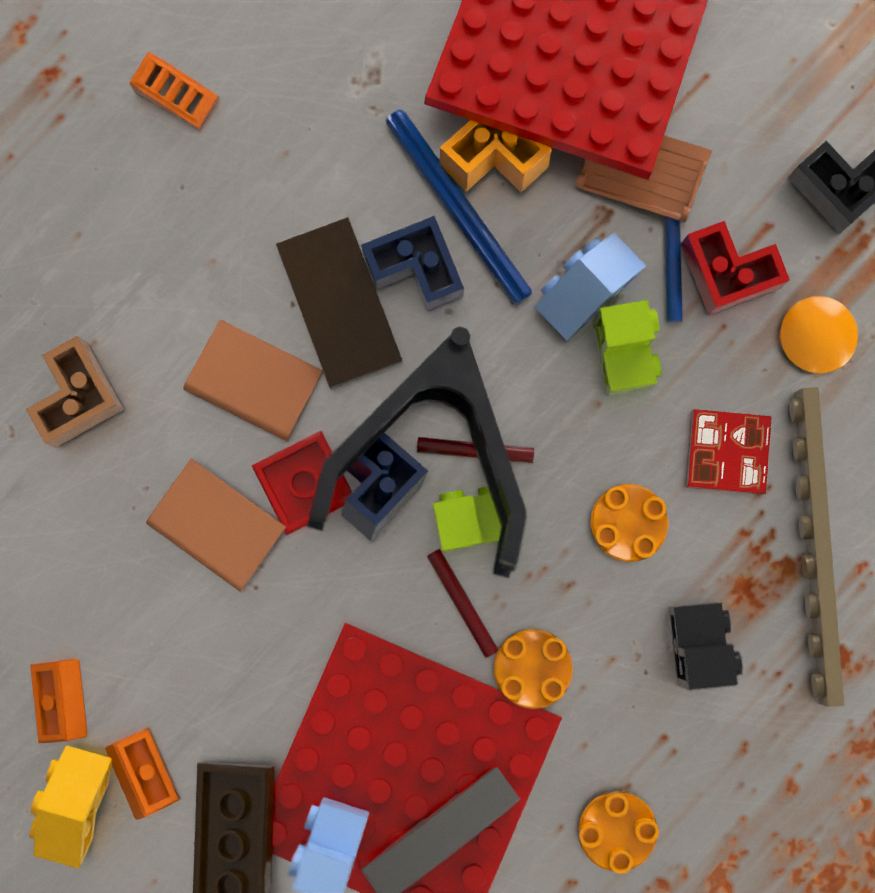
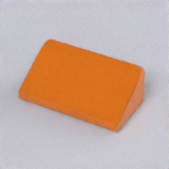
M70 659L30 665L38 744L85 738L87 736L79 660Z
M148 728L105 747L108 757L112 758L111 765L136 820L145 818L179 801Z

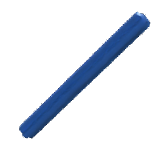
M398 109L390 114L386 119V124L513 303L523 302L532 294V290L453 178L442 168L440 160L406 112Z

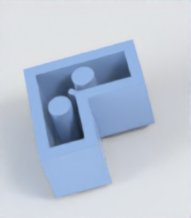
M612 233L603 241L596 237L582 252L580 250L576 252L563 265L567 272L562 278L558 275L554 276L540 290L545 296L535 308L567 341L582 329L597 314L600 308L604 307L606 303L619 294L646 265L615 233Z
M325 797L320 807L312 805L304 828L312 831L307 846L299 844L288 873L289 876L295 877L292 890L301 893H344L367 822L368 811Z

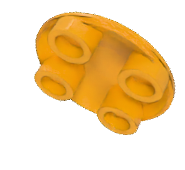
M816 296L803 299L790 308L782 321L778 339L786 356L793 364L804 371L819 375L837 370L849 361L857 346L858 329L855 319L844 305L828 297Z
M623 484L610 488L599 497L591 513V532L596 544L605 554L623 562H637L651 557L659 550L667 536L668 516L665 502L652 491L640 485Z
M528 629L513 634L500 646L494 661V677L498 688L509 701L511 700L516 705L524 708L538 709L555 703L562 698L572 678V660L565 644L556 636L543 630Z
M621 791L608 792L591 801L584 809L578 825L579 842L585 855L597 866L619 874L627 873L642 864L652 853L659 835L657 822L650 807L639 797Z

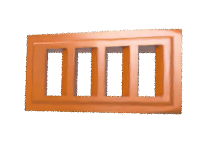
M151 52L146 54L130 80V86L135 93L198 130L219 99L218 95ZM156 71H159L160 73L156 77L151 87H149V82L153 78ZM168 79L174 80L165 96H162L160 92ZM183 86L188 88L179 105L173 103ZM198 94L202 99L194 112L190 114L187 112V109Z

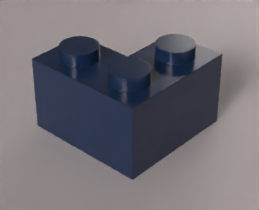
M435 216L361 244L363 255L377 289L413 275L427 311L463 297V284Z
M384 433L347 470L361 484L345 500L341 516L371 541L422 487L428 470Z

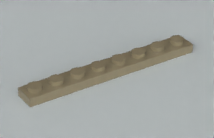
M802 388L794 392L795 398L790 400L789 410L791 421L797 422L798 437L793 439V456L795 461H800L801 476L796 478V494L798 500H803L804 516L799 517V533L801 539H806L807 555L802 557V572L804 578L809 579L810 594L805 596V610L807 617L812 618L813 634L808 636L809 654L816 661V674H812L811 687L814 698L819 699V704L827 707L844 706L819 388Z

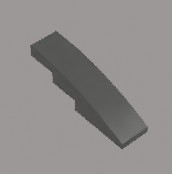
M498 767L491 768L462 793L456 794L427 819L421 820L363 867L361 871L377 893H401L460 849L521 799Z

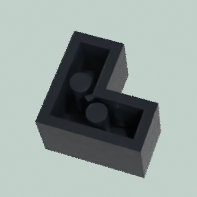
M826 140L801 162L787 178L840 234L875 203V150L853 169Z
M712 602L669 607L677 685L687 690L738 686L737 676L743 673L742 658L739 651H734L733 644L726 643L725 634L731 632V622L728 610H722V603Z

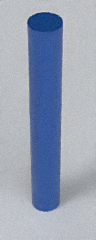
M665 216L667 323L683 322L680 221Z

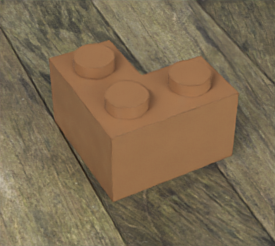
M75 336L42 355L61 390L32 405L26 411L45 444L56 448L124 410L88 343L83 339Z

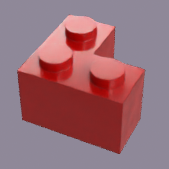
M725 221L689 233L681 243L708 315L779 290L790 281L776 244L739 257Z

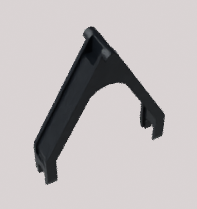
M457 327L453 329L451 335L325 460L318 479L307 523L308 528L323 531L336 481L411 406L423 402L442 403L455 409L466 420L501 524L493 574L509 578L510 571H515L527 517L526 508L469 342L470 333L466 328Z

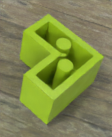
M648 300L600 308L593 319L606 395L653 388L657 384L656 377H661L662 375L658 354H652L650 344L655 340V333L660 331L656 310H650Z
M488 486L478 488L479 496L474 497L473 495L464 497L463 490L439 494L440 502L433 503V510L442 553L499 540L501 524Z

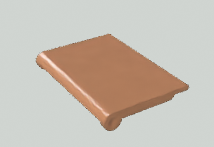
M664 135L649 180L586 159L578 176L576 188L686 223L712 150Z
M219 320L187 378L183 390L288 441L323 370L227 322Z
M192 458L146 521L148 526L240 592L245 588L254 572L286 528L281 522Z

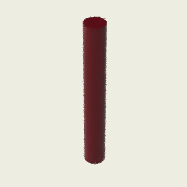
M418 437L417 452L478 458L473 442ZM504 445L509 461L533 463L534 448Z
M441 549L427 556L429 562L484 657L492 656L499 649Z

